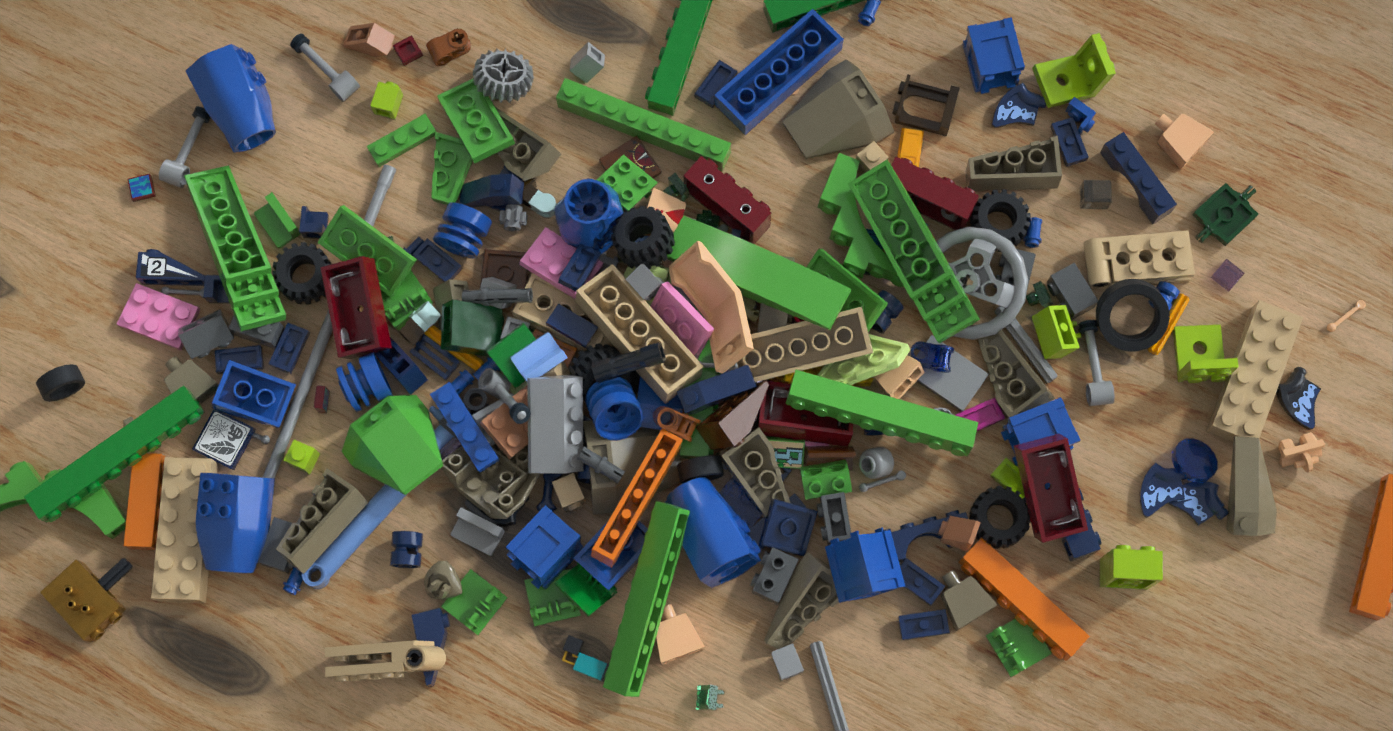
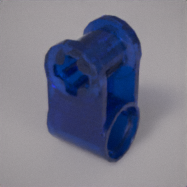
M918 341L912 345L908 356L918 360L923 368L949 373L951 372L949 365L954 348L947 345ZM914 350H922L925 358H917L914 355Z

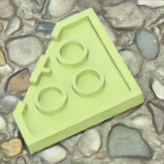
M869 334L873 353L826 364L817 376L853 385L898 368L909 353L910 348L906 343Z

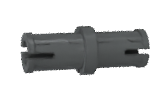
M585 446L577 460L595 469V473L603 474L616 482V484L619 483L625 473L624 470L607 461V457L603 456L602 458Z

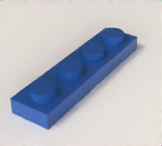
M448 382L432 392L430 396L479 473L498 462L499 458L451 383Z

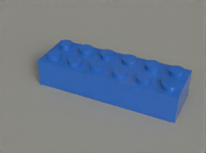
M812 9L715 94V106L744 135L748 134L842 50L844 39Z

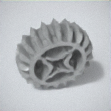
M496 48L494 53L488 50L486 54H481L473 69L474 85L477 86L478 92H483L484 97L491 96L492 101L499 99L500 103L503 100H507L510 103L512 99L519 101L520 97H525L527 92L530 91L534 79L533 69L529 65V60H523V55H516L515 50L511 53L507 52L506 48L504 51H499Z

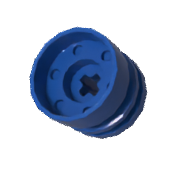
M450 202L447 204L442 216L447 224L438 225L437 229L439 232L434 234L433 240L436 244L455 255L476 259L479 255L478 249L483 245L478 237L487 236L492 221L488 216L472 207Z
M373 352L359 357L361 369L356 370L351 362L347 363L349 374L345 372L342 366L336 368L340 388L347 402L353 406L356 412L362 410L360 399L363 400L367 408L371 406L369 399L371 394L374 395L378 402H381L387 396H393L386 376Z
M616 377L604 382H596L587 391L585 398L586 406L592 417L595 429L601 437L608 440H621L631 436L639 429L644 418L643 412L633 388L627 380Z

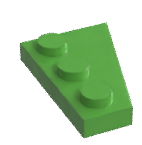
M435 132V168L432 179L431 198L435 202L447 205L450 202L457 201L473 160L460 138Z

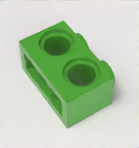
M846 460L800 467L805 500L818 498L822 495L852 492Z

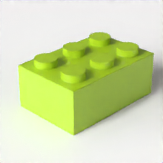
M1116 545V549H1111L1110 552H1107L1106 555L1100 558V587L1147 590L1163 580V551H1155V547L1142 546L1140 550H1133L1129 545Z

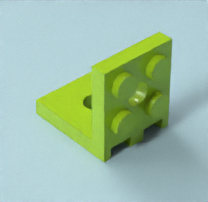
M1100 33L1091 35L1075 55L1038 63L1032 67L1047 108L1070 103L1074 97L1078 100L1095 97L1116 74L1114 63L1109 58L1106 44L1102 40ZM1060 77L1064 79L1066 85L1062 86L1058 84L1056 78Z
M1221 324L1174 327L1173 338L1178 382L1188 380V383H1199L1211 379V382H1222L1239 367L1238 358L1224 359ZM1196 343L1203 345L1205 349L1204 354L1195 353L1193 345Z

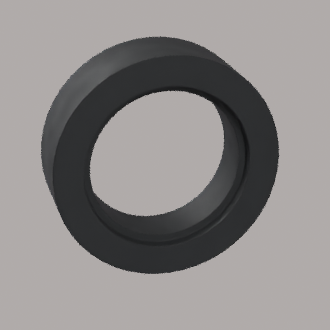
M1125 279L1114 283L1103 292L1096 306V321L1101 333L1111 345L1120 350L1132 352L1147 349L1156 344L1168 328L1170 314L1167 302L1156 287L1144 280ZM1128 295H1142L1152 301L1154 306L1152 323L1145 331L1136 335L1120 334L1112 328L1110 322L1112 308L1120 299Z

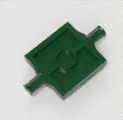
M1227 183L1220 187L1192 214L1204 228L1195 238L1198 240L1204 235L1199 240L1200 243H1203L1205 239L1212 235L1224 246L1230 243L1259 215L1248 202V199L1256 193L1255 188L1247 194L1253 186L1249 185L1242 193L1234 191Z

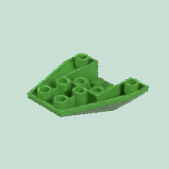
M417 395L387 396L350 425L341 451L355 469L404 495L443 466L429 410Z

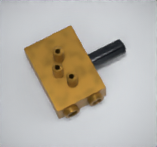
M122 558L101 579H98L84 562L76 559L40 593L82 640L90 643L92 641L95 642L104 635V630L110 624L117 623L123 617L122 613L126 608L109 590L133 566L127 559Z

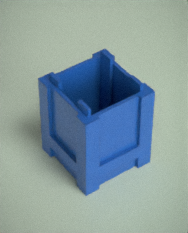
M1012 17L968 26L966 40H963L962 45L975 93H990L989 89L1006 86L1007 89L1015 87V84H1018L1020 81L1019 76L1021 71L1024 70L1025 65Z
M1061 397L1008 418V423L1002 427L1004 431L1001 432L1004 441L1009 440L1014 454L1015 445L1055 434H1061L1068 438L1070 450H1073L1074 444L1081 441ZM1015 455V457H1013L1012 460L1014 464L1018 466Z
M545 505L506 546V549L509 551L507 556L513 561L511 565L517 571L522 568L534 580L531 583L539 589L542 586L546 590L574 560V557L584 546L581 544V536Z
M882 527L876 529L875 533L859 535L858 531L850 533L851 538L840 542L836 538L830 540L831 545L825 546L839 603L870 598L905 587L891 530L884 531Z

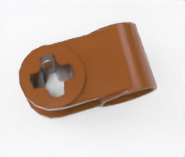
M457 28L440 37L431 39L427 42L426 47L434 64L442 66L455 58L467 54L471 49V42L467 33L463 29Z
M666 406L658 407L653 413V421L656 425L689 442H692L691 436L696 425L701 422L683 412L680 413ZM668 411L671 416L670 420L662 424L660 417L662 413Z

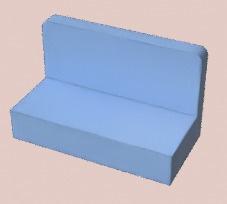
M546 332L511 356L512 362L526 382L527 378L540 377L568 358L549 332Z

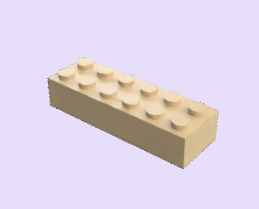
M613 264L576 290L575 302L622 355L654 343H661L666 356V362L636 371L665 404L678 395L677 391L688 387L701 377L704 366Z
M1261 300L1251 308L1233 357L1238 358L1239 367L1224 381L1206 432L1234 442V436L1260 438L1303 317Z
M858 307L839 312L830 330L808 321H802L751 334L754 349L739 360L737 364L738 368L749 365L754 381L757 382L794 373L795 370L802 371L871 354L873 349L863 308Z
M165 457L151 599L158 602L206 603L209 570L205 569L197 538L196 512L200 473L218 474L219 464L213 459Z

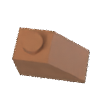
M376 23L350 26L343 47L374 57L386 56L392 50V42L395 35Z
M950 516L947 522L942 521L938 531V534L942 535L940 542L967 552L973 545L981 522Z

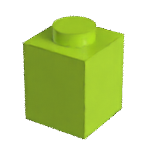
M389 81L386 83L378 82L370 105L375 115L396 119L403 98L400 87Z
M293 440L283 461L289 466L310 475L320 453L313 447Z

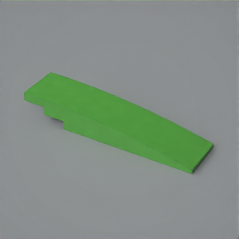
M885 160L848 183L907 293L914 301L923 319L927 322L937 342L945 341L980 320L889 160Z
M229 165L184 175L204 236L240 331L286 320V313L279 298V290L271 274L270 263Z
M686 216L682 217L674 231L673 239L675 245L672 246V253L667 254L668 260L674 262L694 243L700 241L740 289L742 296L828 330L831 329L851 292V288L798 263Z

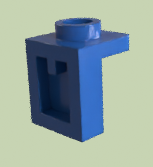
M1074 97L1068 104L1066 112L1070 118H1074V121L1082 123L1078 128L1081 135L1084 131L1088 133L1095 124L1093 118L1096 112Z

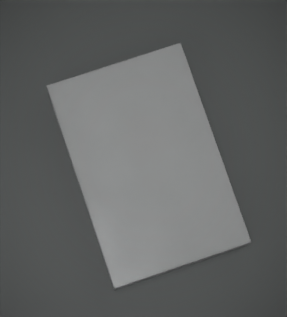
M933 335L930 336L915 357L921 363L925 372L917 382L961 412L964 411L989 375L943 342L938 343Z

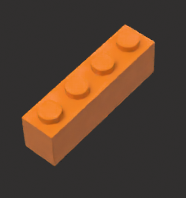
M146 453L141 457V461L133 465L131 469L124 547L130 550H156L165 456L156 453Z

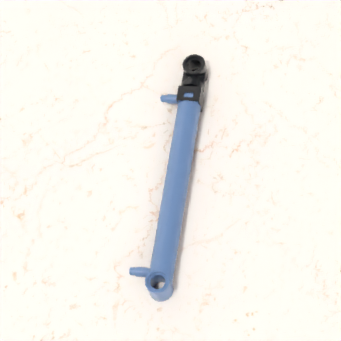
M480 388L469 389L462 400L471 416L490 404L486 393ZM481 397L482 403L479 406H472V399ZM431 406L429 412L439 421V426L434 432L442 457L459 440L441 411L435 406ZM384 485L304 574L302 573V579L305 584L318 590L326 587L333 574L406 495ZM317 570L320 571L321 578L316 582H312V573Z

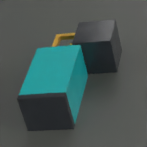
M568 635L563 647L565 653L562 661L573 665L574 671L604 682L609 664L580 653L584 641ZM568 653L572 654V657L577 658L575 663L565 660Z

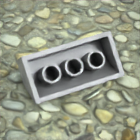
M558 375L527 378L528 408L531 412L528 420V473H572L584 471L583 462L577 460L583 450V377Z

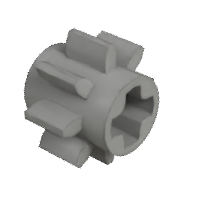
M506 205L505 211L500 210L499 221L500 224H504L505 230L520 231L521 225H527V212H522L523 207L519 205Z

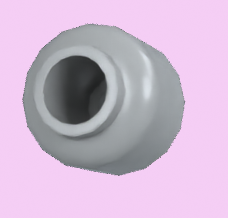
M885 447L870 448L861 454L859 467L862 473L870 479L885 477L894 468V458L892 453Z

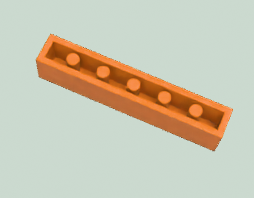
M663 428L661 429L593 546L591 557L611 568L613 567L678 454L683 439Z
M1387 474L1380 481L1349 610L1351 613L1376 621L1388 616L1391 609L1389 598L1390 594L1393 593L1392 474Z
M982 537L958 562L961 565L962 571L978 580L980 586L987 593L991 592L997 598V602L1001 607L1006 610L1009 609L1015 614V619L1021 625H1028L1034 630V637L1052 648L1051 652L1057 658H1063L1067 661L1090 637Z

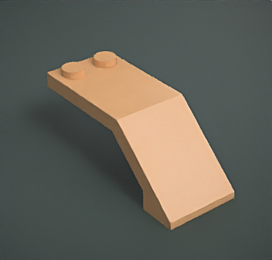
M697 241L669 265L668 268L672 285L684 291L704 316L705 320L714 328L709 341L715 370L723 374L754 348L740 289L703 243Z

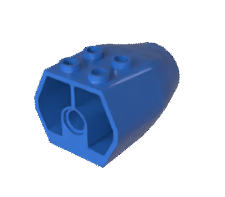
M230 44L203 55L185 71L206 112L224 133L232 151L236 153L251 150L267 142L275 135L276 129L270 96L264 85L266 79L254 66L256 64L255 58L250 52L244 51L243 48Z
M590 178L574 183L554 208L562 239L568 245L575 248L582 244L599 251L601 254L613 246L611 234H613L612 227L617 225L615 221L618 218L621 219L624 213L617 192L608 184Z
M200 473L196 532L206 570L234 573L255 572L270 529L275 478Z
M700 477L690 480L668 494L665 503L690 511L682 546L701 582L713 588L739 577L761 561L758 555L761 553V550L756 541H752L750 536H748L747 533L750 532L747 523L744 519L741 520L740 516L734 512L708 478Z

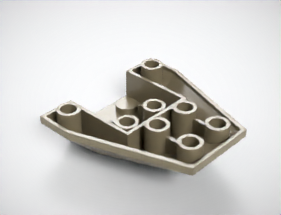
M847 59L827 70L782 121L805 159L868 146L873 141L877 143L894 133L884 104L862 71Z
M592 420L583 421L584 443L587 449L602 458L603 456L607 457V461L625 471L619 483L616 484V482L603 474L595 473V469L589 466L593 515L614 512L660 430L639 427L634 434L627 438L608 440L599 435ZM680 450L655 494L680 483L677 465L681 462Z
M497 444L492 445L491 447L499 461L480 473L463 446L455 449L442 460L443 466L441 468L457 491L491 519H507L526 501L541 474L528 473V445L510 460Z

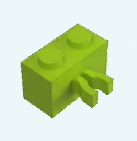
M1066 305L1048 306L1032 316L1045 359L1063 358L1080 348L1077 340L1081 338V334H1076L1073 329L1078 324L1077 321H1071Z

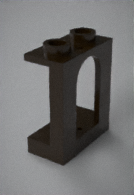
M907 74L906 81H901L898 94L902 95L900 102L895 101L892 112L893 115H896L895 123L947 136L960 87L951 85L950 91L909 81L911 75ZM917 96L945 103L941 123L908 114L903 107L904 101L908 97Z

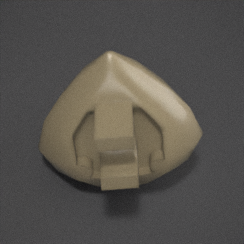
M438 561L426 573L424 580L425 590L430 598L442 600L462 594L460 579L454 567L448 561Z

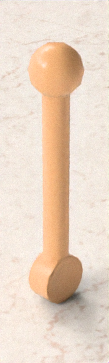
M1363 300L1357 301L1355 307L1334 323H1329L1327 330L1329 332L1335 331L1336 327L1357 310L1364 309L1366 303Z

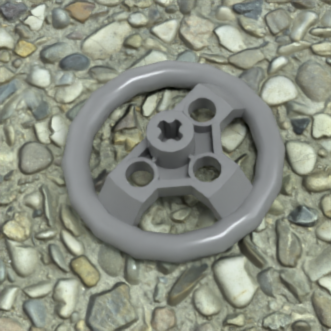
M966 227L948 232L936 242L942 253H944L953 245L973 241L969 246L966 256L949 263L966 294L1005 307L1003 312L991 321L974 326L970 325L952 336L975 340L995 335L1014 321L1025 303L1028 276L1024 259L1010 240L991 229ZM996 249L1001 251L1011 265L1014 285L995 278L989 264ZM976 254H981L984 258L983 264L979 267H974L972 264V257ZM968 279L973 281L972 285L967 286ZM993 283L997 286V293L989 297L985 293V288L988 284Z

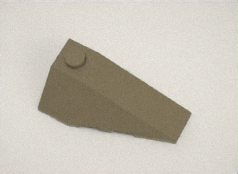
M496 108L515 142L514 145L497 153L503 160L506 168L524 181L549 172L561 156V153L550 142Z
M1002 330L995 335L978 339L984 361L989 370L991 383H993L997 402L1009 418L1055 399L1054 395Z
M757 427L744 437L745 441L736 448L728 447L720 450L716 455L720 456L722 463L766 519L772 498L790 503L782 481V474L777 465L773 446L761 429Z
M1234 436L1228 502L1229 513L1227 515L1226 530L1233 535L1261 536L1275 533L1277 509L1259 438Z
M808 552L805 554L793 571L764 640L767 644L776 649L790 645L804 633V628L811 621H818L821 618L820 614L827 607H834L839 602L830 566Z

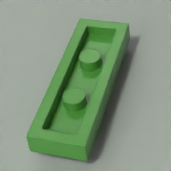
M423 114L368 145L367 148L378 167H381L434 137L436 130L427 115Z

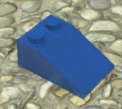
M229 360L213 398L212 408L235 417L279 428L296 384Z
M640 376L637 400L644 417L640 427L661 430L662 428L653 421L654 411L660 406H666L682 413L683 406L678 395L665 404ZM668 411L662 413L660 417L662 424L670 420L671 416Z
M640 521L612 568L591 557L592 548L607 522L574 557L608 591L638 563V557L641 554L645 541V533L648 530Z

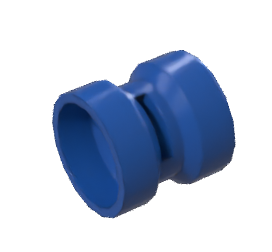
M1160 281L1156 288L1166 300L1170 311L1172 307L1171 302L1178 297L1180 291L1174 285ZM1149 300L1148 303L1154 308L1152 301Z

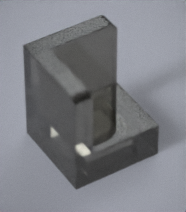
M1083 180L1080 186V209H1108L1112 203L1111 181Z

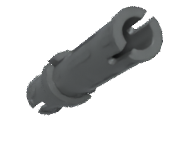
M483 287L482 290H463L462 301L483 304L484 306H489L493 303H532L533 291L532 288L490 289L489 287Z

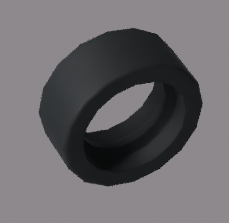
M69 364L46 372L38 378L36 385L43 400L52 402L75 394L84 387L85 380L78 366Z
M717 455L696 457L682 461L677 465L680 483L682 484L700 477H706L711 481L724 475L722 460Z

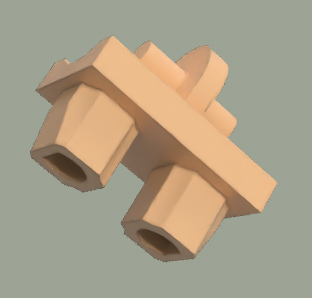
M1310 432L1300 436L1299 442L1301 445L1295 446L1292 439L1281 440L1278 448L1281 454L1279 463L1282 468L1294 464L1296 469L1302 467L1307 473L1313 471V464L1318 463L1319 457H1322V448L1325 447L1323 439L1317 440L1313 433Z

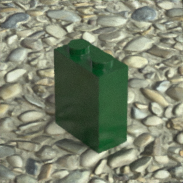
M454 299L442 304L441 350L490 357L486 351L501 340L504 324L502 309Z

